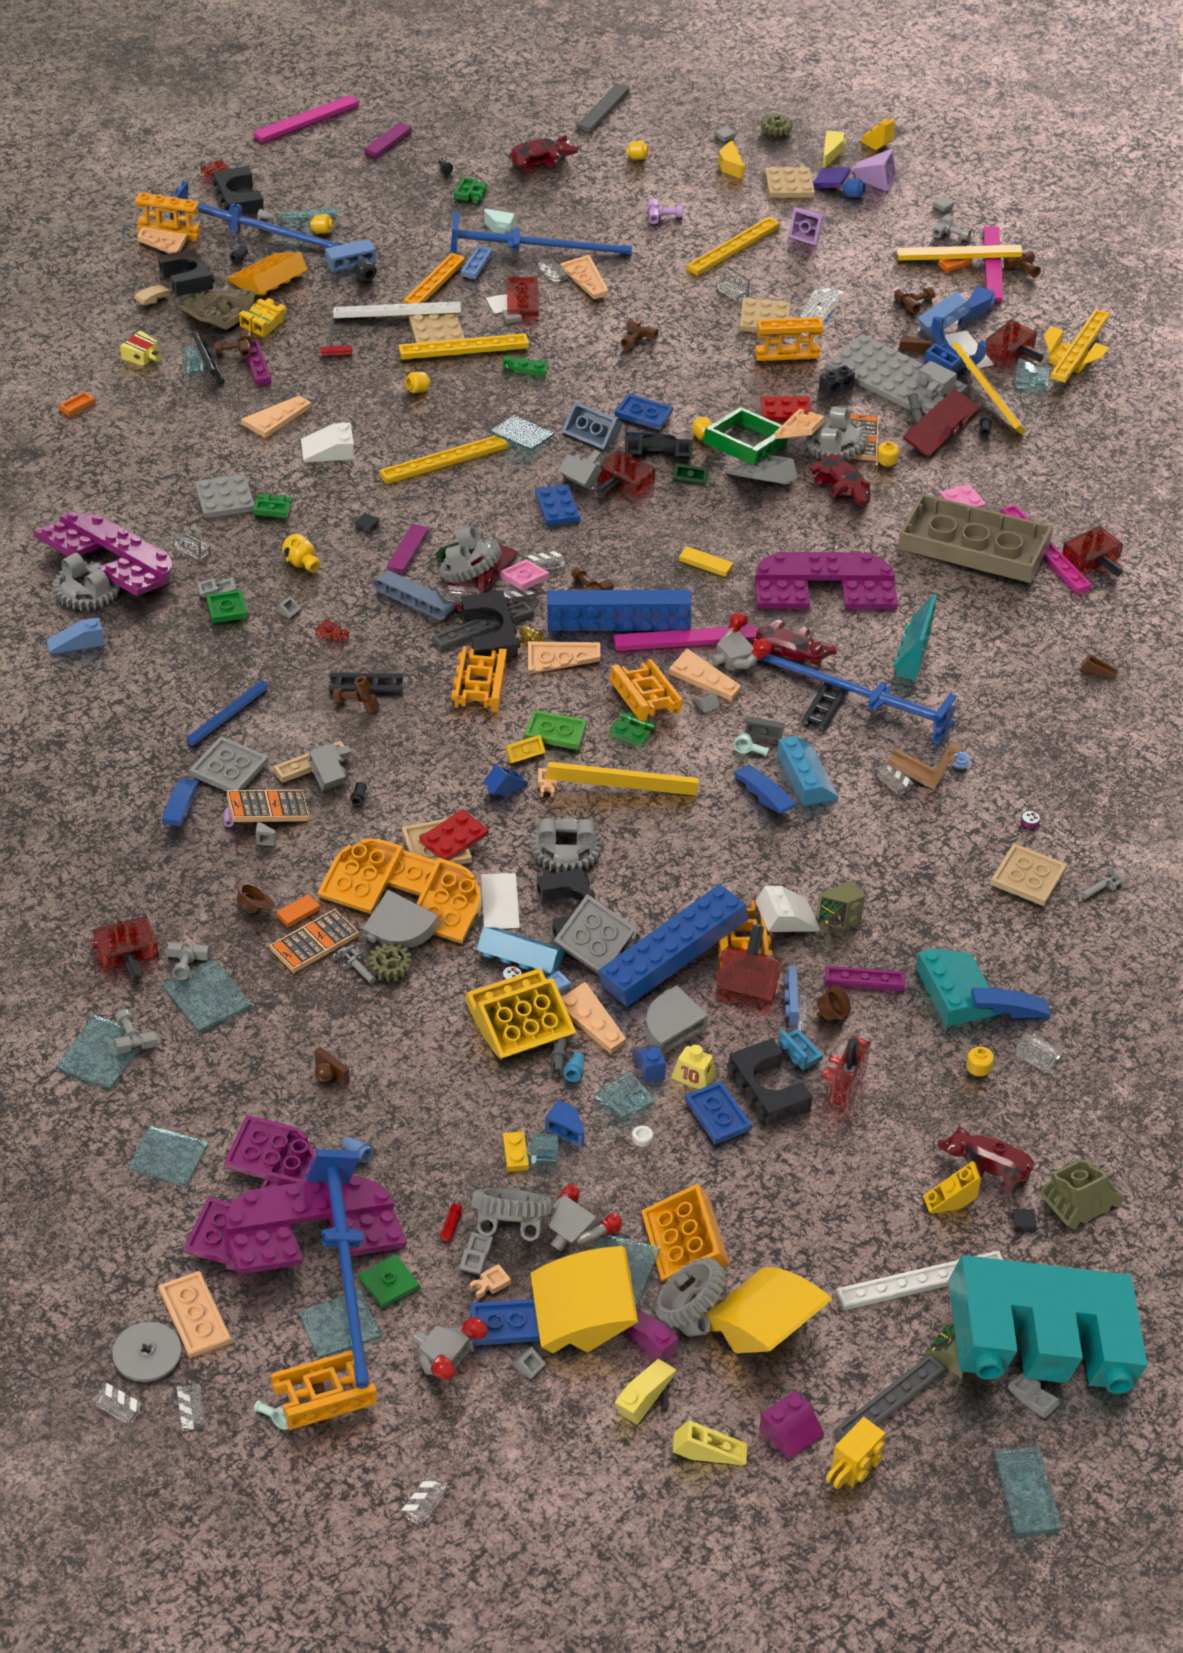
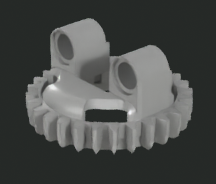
M833 406L830 411V421L825 419V423L813 435L806 437L809 453L813 457L816 456L818 460L828 455H837L843 460L847 459L849 461L850 457L855 458L856 455H860L861 451H864L868 440L867 430H865V426L862 427V423H857V420L852 421L848 408ZM839 430L845 431L843 438ZM817 440L821 443L820 447L816 443ZM853 443L854 447L841 451L842 446Z
M473 526L458 529L456 531V539L459 545L446 549V557L443 560L444 562L441 563L439 571L445 581L449 583L471 580L483 574V572L489 571V568L498 562L501 556L500 546L494 539H482L478 530ZM482 555L484 556V560L474 566L471 565L472 561Z
M76 552L61 561L62 571H59L60 575H56L53 587L55 596L62 605H67V608L73 607L74 610L80 608L81 611L83 609L89 611L90 608L96 610V607L103 608V604L109 605V601L113 602L114 598L117 597L120 586L107 579L106 574L101 569H98V567L103 566L100 562L94 564L91 561L90 564H87ZM86 576L85 587L74 579ZM90 594L92 595V599L77 600V595Z
M565 816L563 819L558 817L557 820L552 818L542 819L539 822L538 830H534V835L531 836L530 846L534 860H538L539 865L543 864L544 869L550 867V872L557 870V873H559L560 871L580 868L588 870L589 865L593 866L594 861L598 860L602 842L601 836H598V831H595L593 821L588 819H580L578 821L575 820V817L569 819ZM556 833H576L577 845H556ZM543 848L548 849L554 854L553 860L546 853L543 854ZM590 849L589 856L586 854L579 861L578 855L584 850Z
M485 1188L473 1192L471 1206L479 1210L477 1229L482 1235L490 1236L494 1234L499 1220L521 1222L520 1231L522 1237L525 1240L534 1241L540 1235L543 1216L551 1214L552 1201L548 1196L532 1193V1191ZM490 1220L493 1223V1229H485L482 1222ZM533 1225L536 1227L537 1233L530 1235L526 1232L525 1227Z
M708 1257L704 1259L699 1258L698 1261L693 1260L691 1264L686 1263L683 1268L679 1267V1271L673 1273L670 1279L667 1278L666 1284L662 1285V1290L658 1291V1296L655 1297L653 1306L659 1321L670 1328L673 1326L679 1328L688 1337L708 1334L711 1323L705 1313L717 1301L725 1300L728 1294L727 1286L724 1282L727 1279L724 1268L713 1258L709 1259ZM693 1276L696 1281L681 1292L678 1288ZM695 1293L696 1297L692 1301H690L693 1294Z

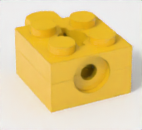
M863 1417L835 1446L832 1466L826 1477V1482L829 1484L833 1483V1487L837 1490L844 1483L853 1488L858 1481L860 1483L863 1482L872 1467L876 1468L883 1459L881 1454L885 1447L884 1439L886 1433Z

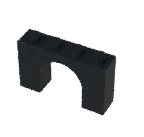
M249 166L213 171V178H211L212 186L215 187L216 195L219 197V202L222 203L223 210L228 211L231 204H235V206L237 204L241 205V215L258 213L259 209L264 210V199L260 190L246 193L232 192L236 189L253 187L252 172Z
M194 249L158 256L159 270L164 277L172 275V290L177 297L213 289V283H215L214 275L210 273L209 267H206L204 260H201L200 254H197Z
M625 432V453L641 454L642 451H665L675 453V456H692V435Z
M503 590L461 596V610L464 621L492 619L502 626L495 633L472 637L474 655L491 657L492 651H496V654H499L500 648L507 649V657L518 656L520 639L515 636L517 634L516 625L512 624V610H508L509 599L505 597Z
M582 868L537 876L536 890L541 904L559 900H571L580 904L587 894L595 899L594 890L589 887V878L587 875H584ZM571 915L553 919L552 933L554 939Z
M773 1038L730 1053L727 1063L728 1072L734 1075L738 1087L741 1090L743 1089L748 1102L753 1104L759 1119H762L766 1126L811 1110L813 1096L803 1082L781 1090H770L764 1088L756 1081L755 1077L760 1073L781 1066L783 1052Z

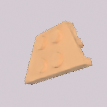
M799 409L775 432V439L811 436L825 423V418L823 415L808 412V415L804 414V410Z

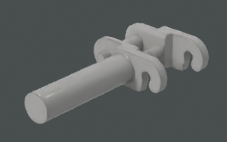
M1109 866L1107 867V872L1112 877L1108 878L1103 875L1100 877L1099 873L1096 874L1095 877L1098 883L1082 892L1081 896L1083 899H1087L1104 887H1109L1114 891L1117 885H1124L1125 880L1120 876L1119 871Z
M355 945L347 948L343 947L338 950L337 955L333 954L334 960H338L341 957L349 959L348 965L346 963L343 964L344 970L354 967L370 984L375 982L376 977L359 962L363 957V953H358L355 950Z

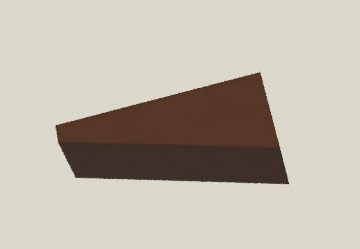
M903 335L899 342V350L927 351L931 347L932 342Z
M1091 654L1087 656L1080 670L1112 679L1116 678L1119 671Z

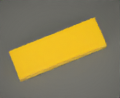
M687 546L679 555V561L723 577L729 574L734 564L733 562Z

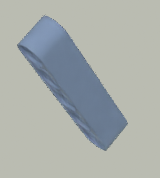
M389 570L385 571L374 581V587L380 593L438 620H444L455 609V604L450 598Z

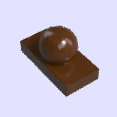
M322 1047L315 1050L316 1078L321 1082H328L334 1078L343 1086L347 1085L350 1082L349 1068Z

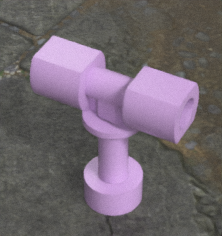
M649 199V223H658L661 214L676 215V218H682L683 206L676 205V209L661 208V205L658 206L657 199Z

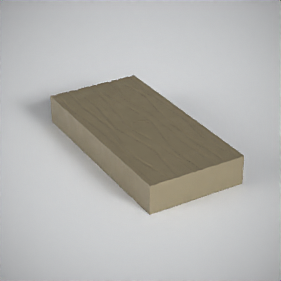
M921 493L899 533L898 549L1031 583L1051 543L1053 526Z

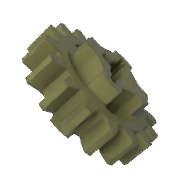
M771 113V115H766L761 120V130H764V133H769V135H787V132L790 133L792 130V119L785 117L784 114L777 113V115Z
M391 942L390 946H387L383 943L382 948L376 946L375 951H370V956H368L369 971H372L374 976L379 975L380 980L386 977L387 981L390 978H394L397 981V976L404 978L405 973L410 972V967H412L411 953H407V948L401 949V944L394 946Z

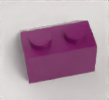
M797 1390L761 1413L759 1429L789 1460L824 1436L812 1406Z

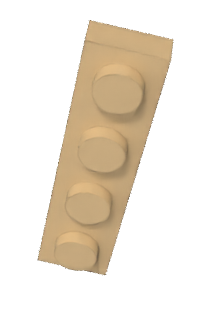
M341 741L334 743L338 748L344 746ZM309 753L273 766L274 773L279 780L284 783L313 772L307 760Z

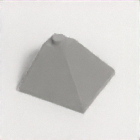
M769 455L754 466L744 462L725 470L726 474L782 483V485L790 484L792 480L798 478L794 459Z

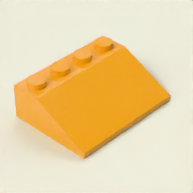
M301 252L274 253L227 277V279L241 289L254 291L255 295L263 296L267 294L268 290L277 289L279 284L288 283L291 281V278L302 276V272L308 269Z
M698 1183L641 1210L662 1282H667V1278L670 1279L673 1273L678 1272L679 1267L683 1268L686 1263L691 1264L693 1260L698 1261L699 1258H713L723 1268L730 1265L709 1195Z

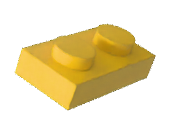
M541 735L504 746L509 763L546 753Z
M524 1131L503 1133L507 1172L528 1170L529 1164Z

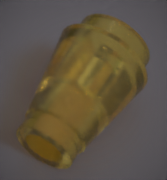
M523 625L519 630L520 635L527 642H544L545 640L541 630Z

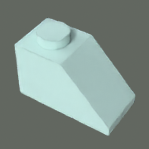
M485 209L484 224L494 233L508 234L511 229H514L515 213Z

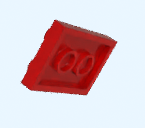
M761 396L762 416L774 422H786L799 409H803L804 414L807 415L808 412H812L810 396Z
M462 809L419 838L420 843L438 858L450 861L489 835V829Z

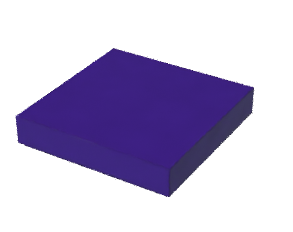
M850 167L822 168L813 182V187H842L851 173Z

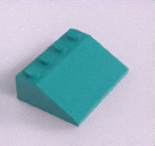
M933 594L912 616L910 624H906L904 632L906 635H903L901 645L903 646H899L897 653L899 658H895L893 666L896 669L895 676L917 681L931 635L937 594Z
M939 948L918 952L916 970L946 1027L1002 1014L993 1013L992 1008L974 1007L971 995L972 987H990L971 953Z

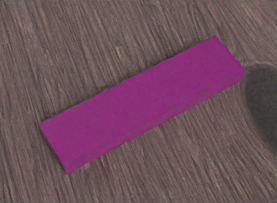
M399 122L365 147V153L377 158L412 132V127Z
M253 340L250 344L251 356L247 358L255 385L272 383L259 340Z
M412 523L387 564V570L404 574L428 534V527Z
M825 966L824 985L905 991V972Z

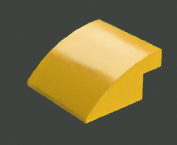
M541 968L467 992L464 997L486 1042L500 1059L576 1034L554 979L546 980Z
M623 1246L598 1248L572 1254L550 1262L530 1273L541 1347L551 1353H555L569 1343L588 1353L638 1322L626 1248Z
M762 1267L727 1295L725 1300L717 1303L705 1314L711 1323L710 1332L722 1331L734 1353L766 1352L775 1348L827 1305L832 1298L813 1283L792 1272L780 1268Z

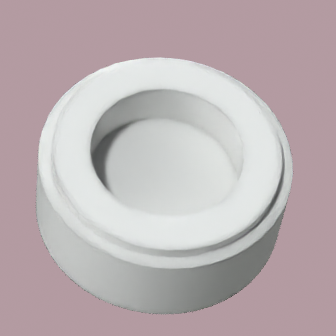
M637 1126L632 1131L633 1143L639 1147L650 1145L653 1141V1131L647 1126Z

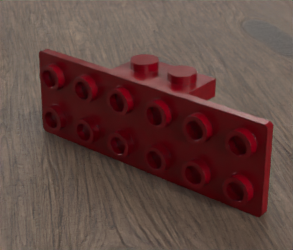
M953 389L903 436V439L929 457L951 435H955L959 428L963 427L980 407L961 392Z
M499 544L501 549L500 559L493 567L489 568V571H485L483 574L471 580L468 579L465 582H451L440 594L448 595L446 597L451 598V600H456L458 596V599L461 600V596L485 593L498 578L500 571L504 570L516 557L517 551ZM482 555L472 561L471 565L474 566L484 560V556ZM453 601L455 610L462 612L461 601Z

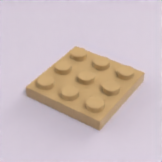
M810 167L765 168L769 198H814L815 192Z
M743 298L739 331L757 333V320L787 319L789 317L790 302Z
M457 313L416 314L409 316L415 343L465 339Z
M446 819L402 827V834L408 852L437 861L438 857L420 843L419 837ZM469 848L450 861L459 865L472 863Z
M1013 843L992 877L990 885L1045 906L1065 872L1067 864Z

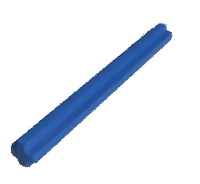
M259 681L187 736V743L194 746L266 691L268 689L267 682Z

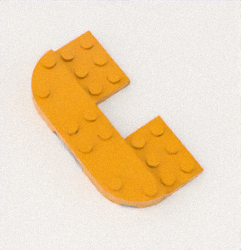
M363 839L361 843L353 846L348 845L342 849L335 857L317 893L320 898L369 914L374 912L386 885L418 895L420 897L416 904L438 915L441 922L433 935L463 944L476 914L479 915L482 905L480 887L475 876L467 868L438 858L436 861L405 851L403 846L381 839Z

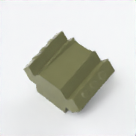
M1079 1159L1053 1172L1052 1181L1046 1183L1040 1192L1042 1198L1061 1220L1074 1230H1076L1080 1222L1087 1225L1091 1219L1104 1213L1108 1214L1112 1205L1119 1208L1124 1199L1123 1195L1109 1181L1108 1176L1103 1170L1098 1169L1096 1165L1083 1159Z

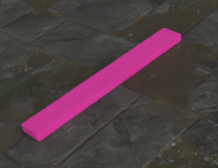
M348 95L253 131V136L262 143L359 106V101L352 95Z
M984 226V246L1000 245L999 227ZM985 258L986 289L995 291L994 298H996V302L1002 303L1001 258Z
M1016 504L1002 508L1000 512L1030 520ZM1051 542L1043 559L1076 594L1090 590L1092 584Z
M747 625L739 630L748 642H753L752 638L756 636L755 625ZM728 627L614 635V644L616 651L718 644L728 630Z

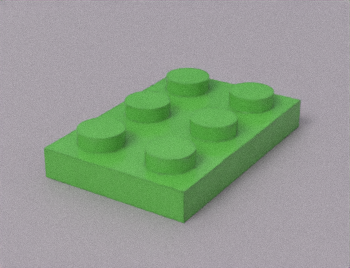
M533 710L524 739L541 735L544 744L579 750L587 726V720Z

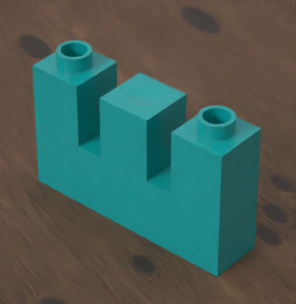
M961 1255L948 1280L959 1371L976 1373L982 1379H995L1003 1376L1017 1353L1015 1332H1018L1024 1378L1068 1383L1083 1359L1080 1340H1082L1090 1386L1106 1387L1109 1392L1115 1394L1128 1392L1133 1389L1148 1366L1132 1275Z

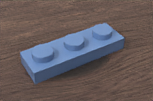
M477 246L461 270V276L476 279L492 256V249Z
M788 966V972L783 976V986H787V989L784 990V1001L788 1002V1005H785V1017H789V1025H797L799 1015L796 966Z

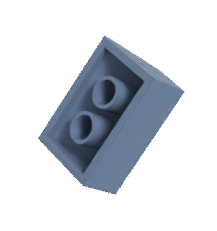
M574 401L561 432L605 450L618 437L624 422Z

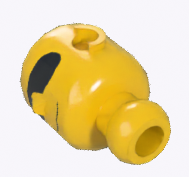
M295 533L285 539L282 545V552L287 562H291L297 568L305 567L309 572H314L320 567V560L315 556V547L302 534Z

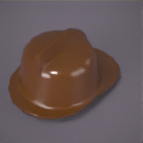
M241 880L237 883V903L248 913H256L259 908L270 910L275 907L273 900L256 883L249 880Z
M838 985L831 986L817 1000L819 1012L816 1015L823 1016L827 1021L842 1020L851 1011L849 997L844 989Z

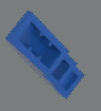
M751 765L734 771L735 778L746 784L747 791L758 796L759 803L780 814L796 807V803L783 789Z
M180 778L166 805L162 824L182 826L183 819L187 817L188 811L192 808L199 780Z
M972 987L971 995L975 1008H992L993 1013H1010L1011 1018H1050L1051 1016L1046 999L1013 990Z

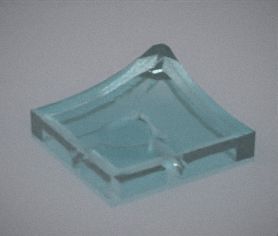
M1018 358L1015 387L1048 389L1050 367L1038 366Z
M630 1070L604 1086L594 1096V1099L607 1107L620 1122L652 1106L655 1101Z

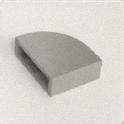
M387 890L362 929L366 939L372 943L378 942L382 945L385 943L387 946H390L392 942L394 946L401 944V949H408L427 941L436 932L441 922L438 915Z
M676 985L664 991L649 1006L646 1017L647 1041L650 1046L660 1047L662 1054H665L705 1030L708 1023V1014Z

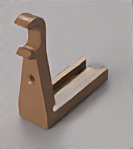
M951 743L937 769L922 763L898 749H895L887 765L935 790L948 763H955L957 759L956 755H952L950 751L960 753L962 747L957 743Z

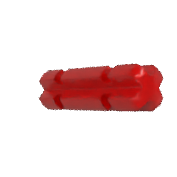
M343 345L330 346V348L328 346L321 347L322 356H328V354H331V356L344 355V353L346 355L353 354L352 345H345V347Z
M453 1203L450 1206V1212L447 1214L443 1225L444 1228L440 1233L442 1241L450 1242L452 1240L462 1213V1205Z

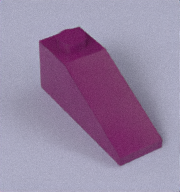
M636 1308L638 1322L627 1328L626 1331L655 1360L660 1359L666 1362L677 1354L679 1338L663 1322Z

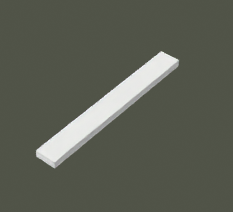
M461 302L334 307L333 318L461 313Z
M999 1250L976 1256L1004 1260ZM959 1260L837 1288L835 1294L842 1310L845 1311L949 1286L948 1280Z

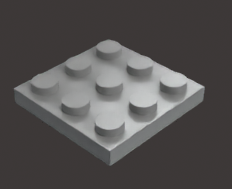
M245 474L195 481V489L204 519L253 511L254 501Z
M221 736L190 768L189 775L226 792L227 790H243L269 760L268 756Z
M587 894L556 936L553 943L599 974V969L616 958L636 927Z

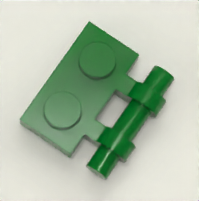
M463 177L454 192V198L467 201L473 198V203L477 204L483 198V194L486 193L488 185L485 182L479 184L477 179Z
M271 493L258 494V499L256 498L253 507V515L287 518L290 504L293 503V497H286V495L282 494L276 496L271 495Z
M622 711L619 718L624 721L617 719L609 730V736L642 748L650 737V731L647 728L654 730L656 723L650 722V719L640 722L634 713Z

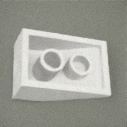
M351 422L334 423L302 438L303 462L354 459Z
M764 886L755 902L768 932H819L820 927L806 898L783 886Z

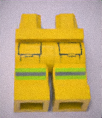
M270 298L265 301L259 299L247 312L242 311L239 313L240 327L265 337L279 324L284 322L283 316L287 313L286 306L283 304L275 306V302Z

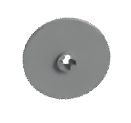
M157 1322L138 1323L124 1330L116 1339L112 1352L113 1361L117 1370L131 1380L139 1382L155 1381L168 1375L177 1366L181 1357V1343L177 1334L164 1324ZM144 1350H147L148 1352L151 1351V1353L147 1354L146 1352H143V1351H144Z

